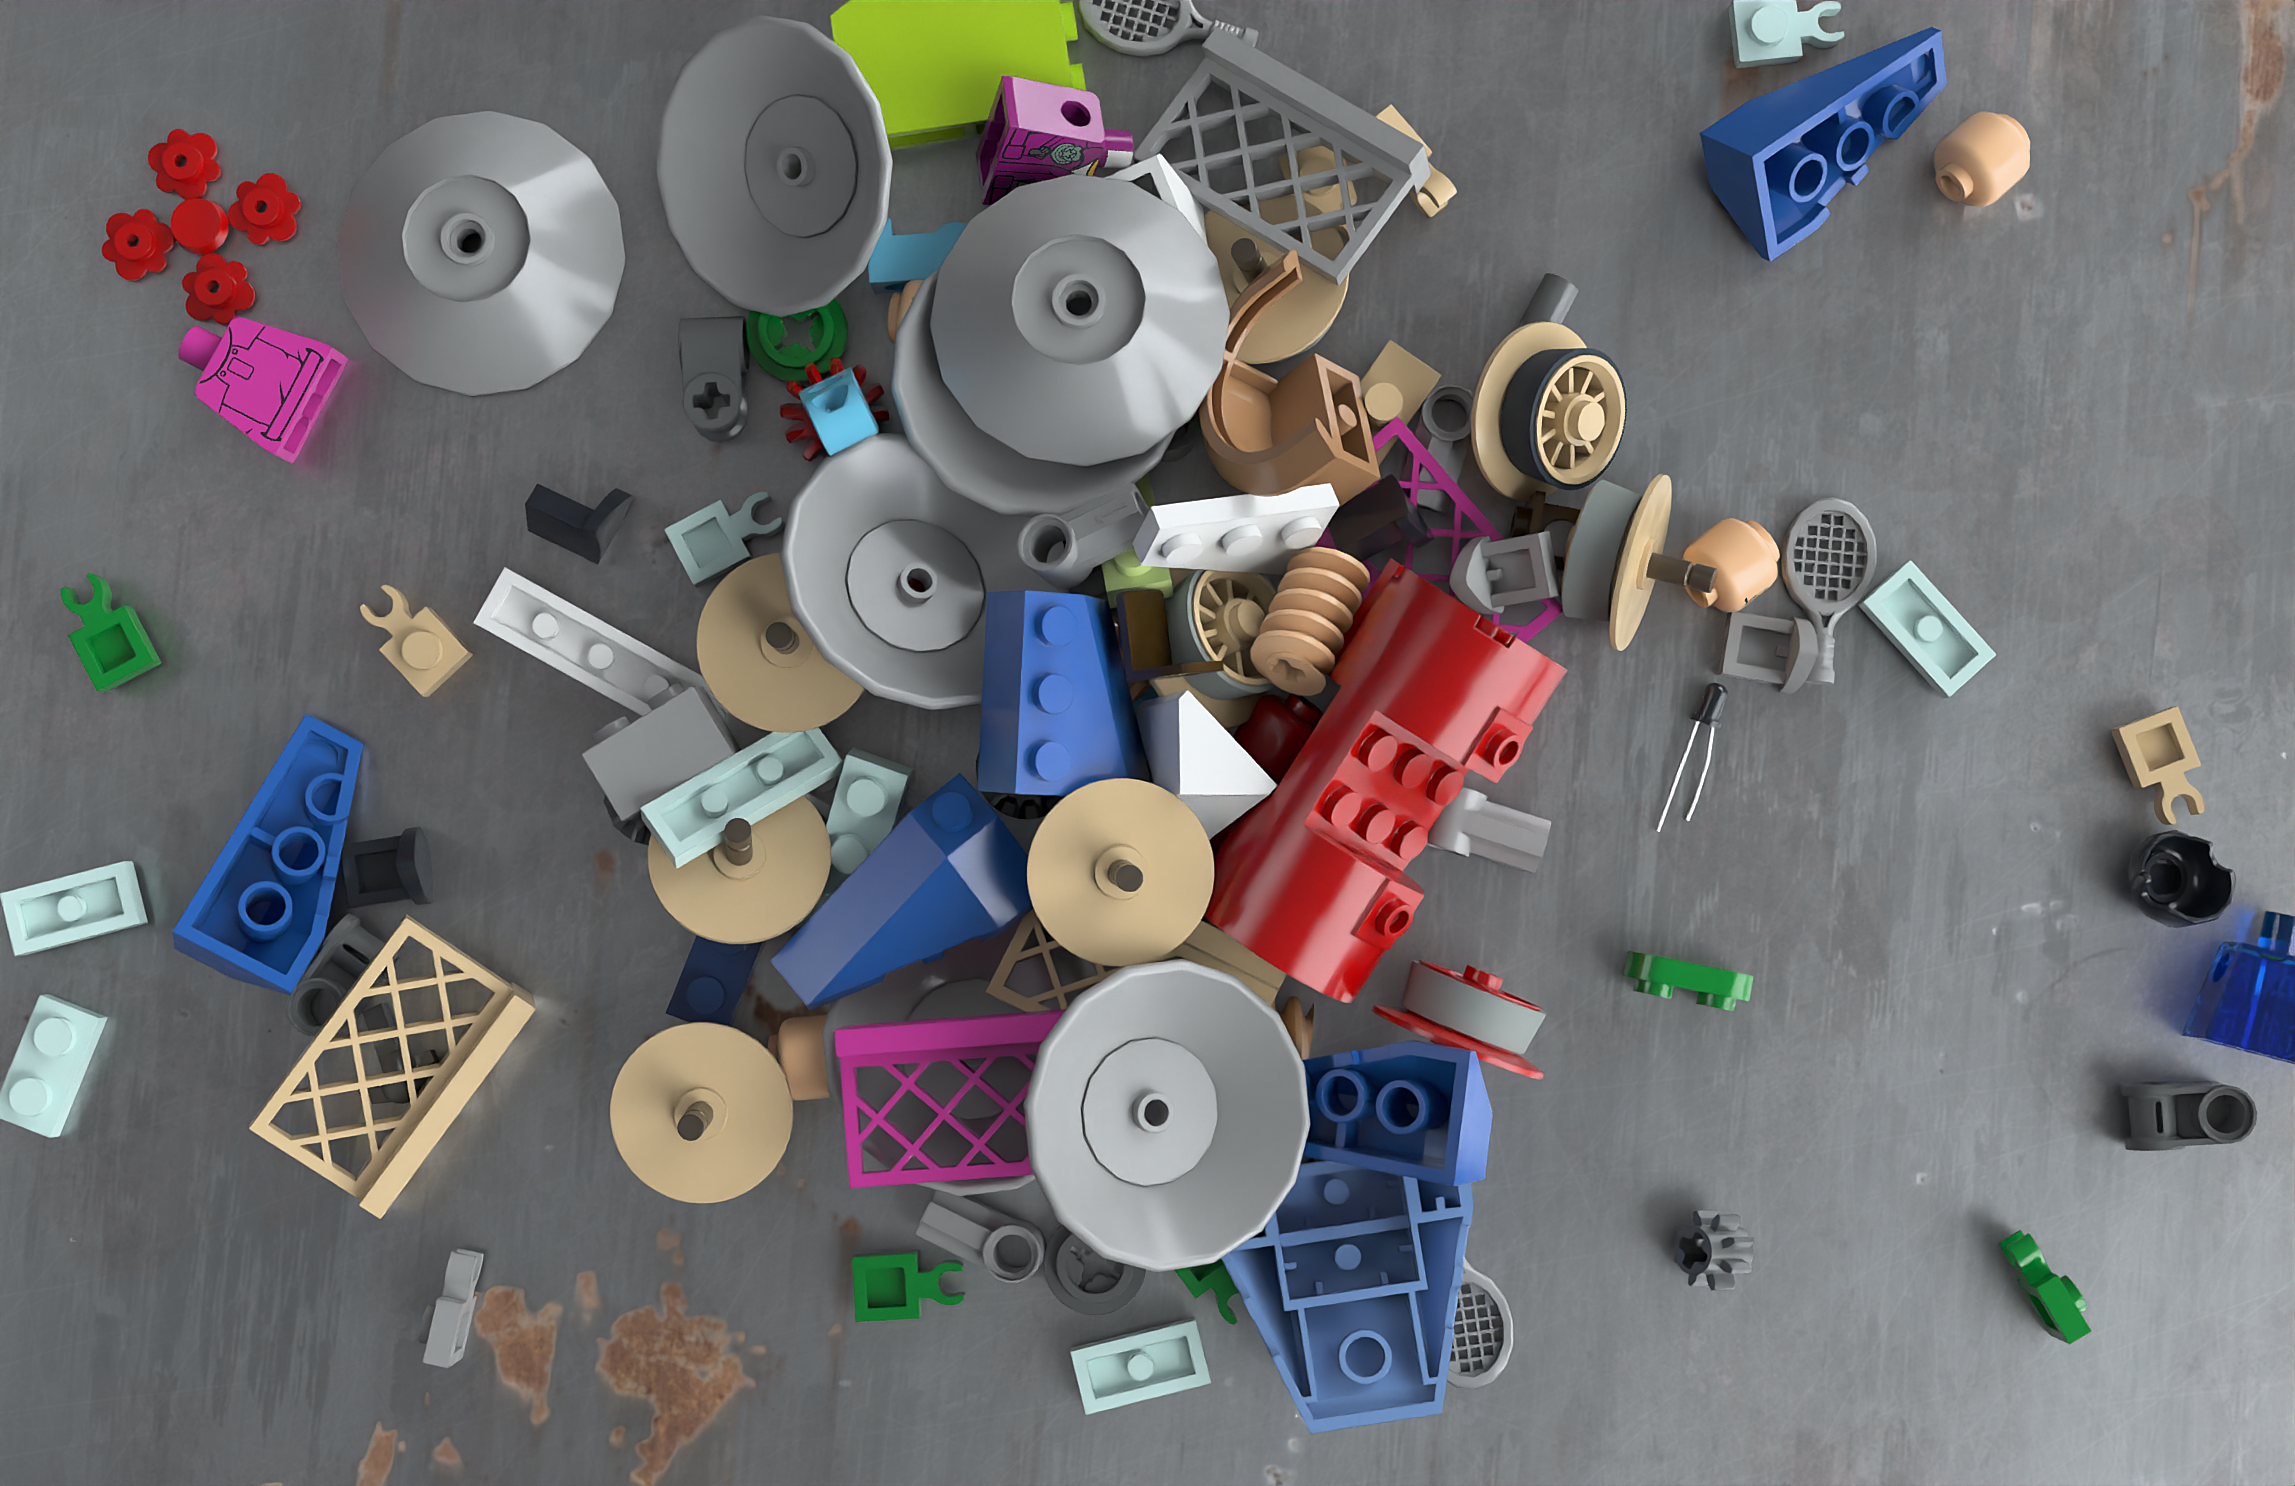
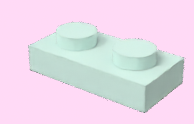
M1911 560L1904 562L1857 604L1943 699L1953 695L1997 655Z
M123 861L0 893L14 956L27 955L148 923L133 861Z
M50 994L40 995L0 1091V1119L48 1138L60 1136L108 1017Z
M1195 1317L1076 1346L1070 1350L1086 1415L1211 1384Z

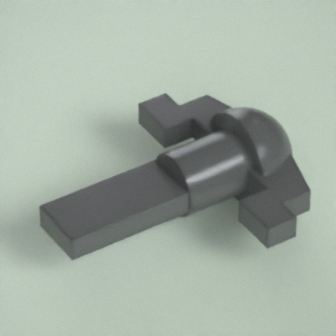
M386 1003L378 1004L362 1012L368 1031L394 1026ZM398 1037L372 1041L383 1073L404 1070ZM428 1050L414 1057L417 1067L439 1062L435 1050ZM429 1077L414 1079L416 1094ZM407 1081L368 1088L372 1104L390 1102L404 1104L410 1102Z

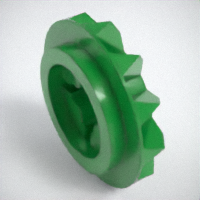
M834 298L825 306L787 316L789 320L793 318L795 322L801 324L807 319L811 321L815 316L819 315L813 320L814 325L808 331L813 340L811 343L816 348L813 352L807 347L803 348L797 342L789 347L784 346L778 352L777 350L783 346L782 342L788 336L783 326L785 323L778 316L751 310L747 320L746 337L750 352L759 366L781 381L795 380L809 383L810 380L804 368L809 363L816 365L820 375L829 372L830 359L840 358L847 346L848 323L839 302Z

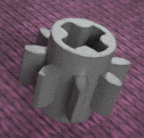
M1716 1210L1694 1211V1226L1677 1228L1674 1262L1678 1264L1682 1271L1689 1274L1688 1285L1691 1287L1709 1286L1711 1291L1735 1289L1733 1274L1751 1273L1753 1270L1750 1265L1754 1255V1238H1751L1743 1228L1739 1227L1740 1216L1738 1214H1718Z

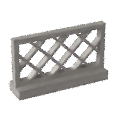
M1216 26L1202 45L1206 57L1133 153L1132 158L1135 164L1157 155L1169 139L1193 134L1196 159L1169 165L1197 201L1284 254L1291 249L1296 250L1299 263L1340 286L1409 190L1417 194L1431 176L1425 147L1422 143ZM1211 82L1231 92L1234 109L1198 116L1196 102ZM1241 99L1247 101L1251 105L1242 106ZM1189 113L1190 119L1183 120ZM1272 116L1282 122L1285 138L1249 146L1245 126L1246 121ZM1237 124L1240 149L1205 156L1201 132ZM1292 128L1302 134L1293 136ZM1324 146L1334 152L1336 169L1300 177L1296 151ZM1288 154L1292 179L1256 187L1252 161ZM1343 158L1353 163V165L1344 166ZM1243 164L1247 189L1219 194L1210 188L1208 171ZM1199 174L1200 182L1190 176ZM1375 176L1389 184V187L1377 202L1355 207L1351 206L1347 181ZM1339 184L1344 209L1307 217L1303 191ZM1295 194L1299 219L1271 225L1261 219L1259 201ZM1250 204L1251 212L1247 211L1241 206ZM1364 220L1356 230L1354 222ZM1347 224L1349 241L1334 261L1313 250L1310 232ZM1302 234L1303 243L1291 236Z

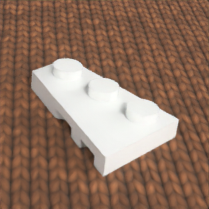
M1331 483L1301 487L1287 494L1272 497L1244 494L1153 506L1150 508L1132 544L1141 566L1285 575L1287 573V565L1294 553L1304 548L1315 546L1339 507V503Z

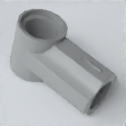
M1445 384L1437 387L1427 396L1420 409V417L1414 436L1457 484L1471 440V412L1474 395L1469 389L1461 385ZM1444 399H1452L1459 402L1466 412V424L1464 427L1455 432H1446L1438 428L1432 418V407L1434 404ZM1410 451L1408 452L1400 481L1412 482L1413 454ZM1420 463L1418 482L1438 483ZM1403 489L1410 499L1411 489ZM1418 489V508L1444 515L1448 514L1452 499L1445 491Z
M1130 482L1064 515L1043 514L1035 516L1025 524L1019 534L1017 542L1019 556L1024 564L1054 587L1068 589L1078 586L1087 579L1093 567L1134 548L1132 543L1149 512V508L1138 488ZM1066 540L1065 550L1061 556L1055 561L1047 563L1048 553L1051 548L1058 542Z
M1462 786L1459 795L1444 807L1428 832L1426 843L1428 846L1464 857H1469L1471 853L1522 872L1536 873L1549 839L1551 821L1487 801V795Z
M936 1190L931 1198L915 1234L988 1270L998 1281L1008 1284L1021 1283L1030 1278L1044 1261L1046 1251L1045 1237L1033 1223L1022 1219H1014L967 1195L957 1196L940 1190ZM1015 1234L1027 1240L1032 1253L1030 1263L1024 1267L1015 1268L1003 1262L998 1248L1002 1237Z

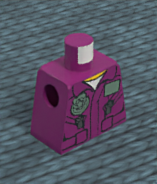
M1002 76L976 151L982 204L993 205L1019 186L1071 174L1094 177L1097 167L1126 169L1130 166L1133 156L1132 134L1129 130L1104 129L1099 98L1093 92L1013 76Z

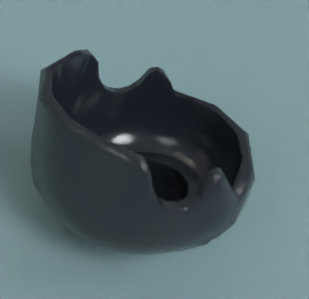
M2171 830L2147 837L2132 854L2128 866L2129 890L2135 904L2145 916L2171 928L2193 926L2217 920L2229 908L2234 896L2235 872L2232 869L2221 866L2213 855L2214 844L2211 841L2196 836H2189L2187 833L2178 830Z

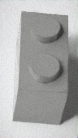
M681 683L674 684L647 701L652 711L631 724L626 716L621 717L592 735L597 745L581 755L621 821L637 819L641 816L640 808L741 751V748L703 687L692 686L685 690Z

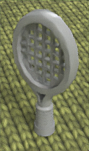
M1077 0V9L1085 28L1101 44L1123 54L1142 57L1163 54L1190 39L1206 40L1216 26L1254 48L1259 34L1258 30L1248 27L1243 29L1228 23L1219 22L1218 20L1211 22L1197 12L1191 0H1168V2L1162 0H1142L1140 6L1132 4L1133 0H1129V2L1103 0L1101 7L1092 4L1093 0ZM1106 1L1115 3L1113 10L1104 8ZM1146 1L1154 3L1152 10L1144 8ZM1158 4L1166 7L1164 14L1156 12ZM1118 5L1127 7L1125 14L1116 12ZM1130 8L1138 11L1136 18L1128 16ZM1170 8L1178 10L1176 18L1168 15ZM1142 12L1150 14L1148 22L1140 20ZM1102 13L1111 15L1109 22L1100 20ZM1114 16L1123 19L1121 26L1112 24ZM1154 16L1162 18L1160 26L1152 23ZM1126 20L1134 22L1132 30L1124 27ZM1166 20L1174 22L1172 29L1164 27ZM1192 22L1200 28H1192ZM1138 24L1146 26L1145 33L1136 31ZM1110 28L1118 30V35L1110 33ZM1150 28L1158 30L1156 37L1148 35ZM1122 32L1131 34L1129 40L1121 38ZM1134 36L1143 38L1142 42L1133 41Z
M1835 497L1816 500L1797 513L1785 532L1780 552L1782 578L1790 597L1806 612L1817 636L1818 655L1812 670L1805 680V683L1834 684L1835 671L1832 666L1835 639L1832 637L1834 625L1846 611L1861 602L1873 582L1877 565L1876 538L1868 519L1854 504ZM1822 515L1830 516L1829 524L1821 523ZM1834 516L1842 517V525H1834ZM1808 526L1816 527V535H1808ZM1821 527L1829 528L1828 536H1820ZM1833 529H1841V538L1833 537ZM1846 530L1854 531L1853 539L1845 538ZM1797 538H1803L1802 546H1795ZM1807 539H1815V548L1807 547ZM1820 540L1828 541L1827 549L1819 548ZM1832 541L1840 542V550L1832 549ZM1845 542L1853 543L1852 551H1844ZM1857 544H1862L1863 552H1857ZM1794 550L1802 551L1801 559L1794 558ZM1806 551L1814 552V560L1806 559ZM1819 552L1827 553L1826 561H1818ZM1831 554H1839V563L1831 562ZM1844 555L1852 556L1851 564L1843 563ZM1856 556L1863 557V565L1856 564ZM1794 562L1801 563L1800 571H1795ZM1805 564H1813V573L1805 572ZM1818 565L1826 566L1825 574L1817 573ZM1830 566L1838 567V575L1830 574ZM1843 567L1851 568L1850 576H1842ZM1855 568L1862 569L1860 577H1855ZM1804 576L1812 577V585L1804 584ZM1817 577L1825 578L1824 586H1816ZM1829 578L1837 579V588L1829 587ZM1842 580H1850L1849 589L1841 588ZM1816 590H1824L1823 599L1815 598ZM1828 591L1836 592V600L1828 599ZM1828 617L1823 627L1822 618Z
M1464 1258L1462 1285L1469 1284L1470 1292L1461 1294V1288L1459 1290L1460 1307H1457L1456 1312L1461 1311L1462 1320H1456L1454 1325L1463 1324L1464 1332L1455 1333L1454 1331L1451 1352L1454 1351L1455 1360H1450L1447 1382L1456 1388L1477 1389L1493 1382L1506 1367L1513 1347V1319L1506 1298L1492 1279L1474 1269ZM1484 1295L1485 1303L1476 1304L1475 1296ZM1471 1297L1472 1305L1463 1306L1462 1298ZM1490 1306H1497L1499 1314L1491 1315ZM1486 1307L1487 1316L1478 1317L1477 1309ZM1473 1309L1474 1318L1465 1319L1464 1311ZM1501 1318V1326L1493 1328L1492 1319ZM1488 1320L1489 1328L1480 1330L1479 1321ZM1475 1322L1476 1330L1467 1332L1466 1323ZM1501 1331L1500 1340H1495L1494 1332ZM1490 1333L1491 1341L1482 1342L1481 1334ZM1477 1335L1478 1343L1469 1344L1468 1336ZM1465 1337L1466 1345L1457 1346L1456 1338ZM1492 1345L1493 1354L1484 1355L1483 1347ZM1479 1347L1480 1356L1471 1357L1470 1349ZM1467 1349L1468 1358L1459 1359L1458 1351ZM1481 1360L1482 1368L1473 1370L1472 1361ZM1469 1362L1470 1370L1461 1372L1460 1363Z

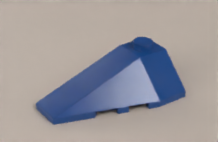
M1934 27L1927 28L1747 101L1700 133L1709 186L1761 258L1771 262L1815 232L1831 215L1826 205L1846 183L1856 186L1869 172L1865 162L1886 138L1899 139L1947 85L1941 30Z
M305 714L173 929L174 949L232 979L288 995L293 993L325 937L363 743Z
M959 773L910 811L770 962L811 1011L883 982L887 973L920 960L927 964L945 957L944 950L977 937L982 942L1002 934L1033 909L1027 885L1028 855L997 813L964 776Z
M1411 1040L1302 1060L1305 1066L1310 1128L1302 1156L1450 1186L1485 1180L1493 1112L1476 1051Z

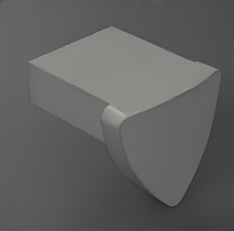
M1549 531L1491 542L1489 536L1474 538L1458 555L1449 581L1451 589L1462 602L1476 612L1486 615L1502 613L1504 610L1503 606L1561 595Z
M1729 612L1726 618L1717 675L1778 685L1779 692L1794 694L1807 679L1818 655L1815 629L1805 618L1792 616L1789 621L1742 612Z

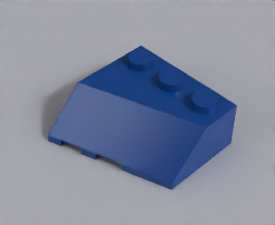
M1030 590L987 592L977 791L1066 796L1089 783L1112 778L1137 779L1151 783L1128 682H1126L1125 669L1109 602L1080 594Z

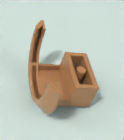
M1291 249L1260 273L1243 290L1230 308L1222 370L1198 407L1201 430L1207 453L1215 469L1224 480L1240 491L1254 496L1272 497L1287 494L1301 487L1331 483L1340 507L1381 478L1359 376L1315 353L1280 380H1276L1235 359L1247 334L1263 313L1303 281L1297 251Z

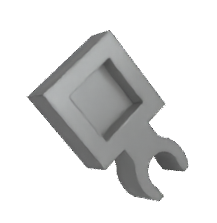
M458 1248L457 1252H451L446 1268L442 1296L437 1299L436 1305L429 1304L421 1321L418 1340L420 1343L427 1344L422 1363L448 1369L463 1358L477 1295H474V1290L482 1267L483 1253Z

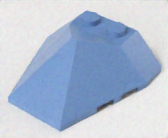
M1331 1161L1301 1164L1296 1183L1264 1229L1221 1257L1310 1434L1442 1414L1455 1330L1454 1322L1458 1296L1462 1285L1463 1264L1474 1207L1470 1183L1450 1186Z

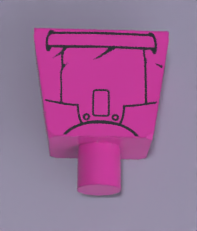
M239 316L231 320L222 338L199 326L192 327L183 338L178 352L180 360L204 371L195 387V397L266 451L292 464L297 458L349 360L348 357L323 342Z

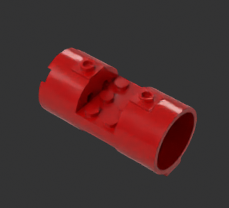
M1390 558L1353 616V623L1350 629L1343 633V647L1338 653L1333 654L1335 666L1329 673V677L1342 687L1282 781L1266 798L1213 836L1210 841L1214 860V883L1204 916L1235 941L1274 967L1318 992L1345 1003H1353L1386 950L1389 951L1396 939L1409 928L1413 920L1414 911L1425 895H1423L1424 890L1403 871L1409 861L1418 856L1424 849L1428 840V832L1444 807L1459 795L1463 786V778L1468 770L1471 769L1497 784L1506 769L1510 768L1519 758L1523 749V743L1533 729L1531 726L1568 671L1392 558Z

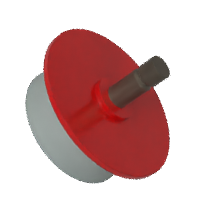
M1419 959V962L1412 960L1402 1001V1006L1405 1008L1374 1004L1371 1011L1376 1015L1428 1038L1434 1044L1476 1051L1478 1061L1480 1059L1534 1079L1542 1080L1545 1074L1519 1054L1525 1053L1546 1013L1541 1011L1542 1008L1500 990L1503 978L1479 968L1467 965L1464 973L1460 974Z

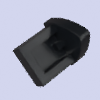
M1393 474L1382 478L1378 484L1356 495L1340 506L1328 523L1336 549L1352 556L1359 562L1370 558L1405 537L1416 548H1420L1435 539L1424 519Z
M537 483L525 503L527 528L529 532L598 565L620 528L632 502L633 495L615 488L593 510Z
M420 827L407 828L401 836L343 844L341 859L348 908H359L410 899L416 905L432 902L434 888L432 863L427 840Z

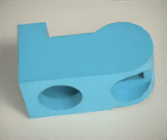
M887 218L884 229L868 261L869 283L874 294L902 292L909 281L925 280L941 267L967 224L952 222L943 225L935 233L895 235L891 218Z
M851 367L798 392L815 431L827 454L829 453L830 456L879 433L878 423Z

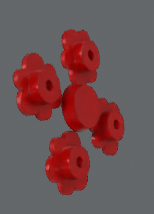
M175 129L169 133L167 143L154 145L148 153L149 166L158 173L156 176L157 187L164 193L176 191L185 200L173 211L170 221L171 228L164 223L157 222L154 213L147 209L136 211L133 217L127 213H116L107 221L106 233L110 239L102 245V255L110 262H115V268L119 276L128 281H137L142 279L147 271L159 273L166 268L167 258L164 254L174 247L175 241L190 253L205 254L198 260L196 272L186 274L182 280L183 289L190 294L185 304L186 311L189 316L197 321L205 322L213 318L220 325H229L231 320L236 317V311L242 312L252 307L256 294L254 288L245 281L248 272L242 263L238 261L227 263L222 256L211 252L218 249L224 243L228 235L229 223L238 231L247 232L249 241L255 245L266 244L270 237L279 242L291 239L297 231V221L293 215L300 211L301 200L296 194L288 192L287 183L281 176L275 173H266L259 177L256 184L251 181H245L238 185L236 196L239 201L234 202L230 206L227 217L219 204L202 198L207 191V182H214L221 175V167L214 161L218 152L215 140L205 133H196L190 136L182 129ZM187 159L186 164L180 167L181 161ZM263 205H267L266 211L260 213V208ZM139 239L138 245L133 247L134 240ZM219 284V290L213 293V287Z

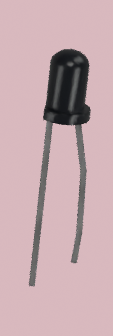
M1710 683L1705 687L1696 714L1693 713L1691 717L1695 722L1655 830L1660 832L1695 733L1701 722L1710 726L1706 759L1685 820H1690L1710 763L1714 729L1721 728L1722 723L1719 722L1728 697V690L1720 683Z

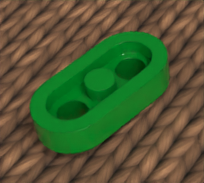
M1633 951L1627 952L1623 976L1636 978L1633 991L1671 999L1674 986L1698 991L1696 1004L1729 1011L1735 1010L1736 999L1750 1001L1754 976Z

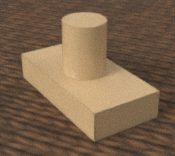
M1389 340L1360 382L1372 437L1397 416L1407 427L1442 376L1391 340ZM1396 435L1375 453L1378 468L1399 439Z

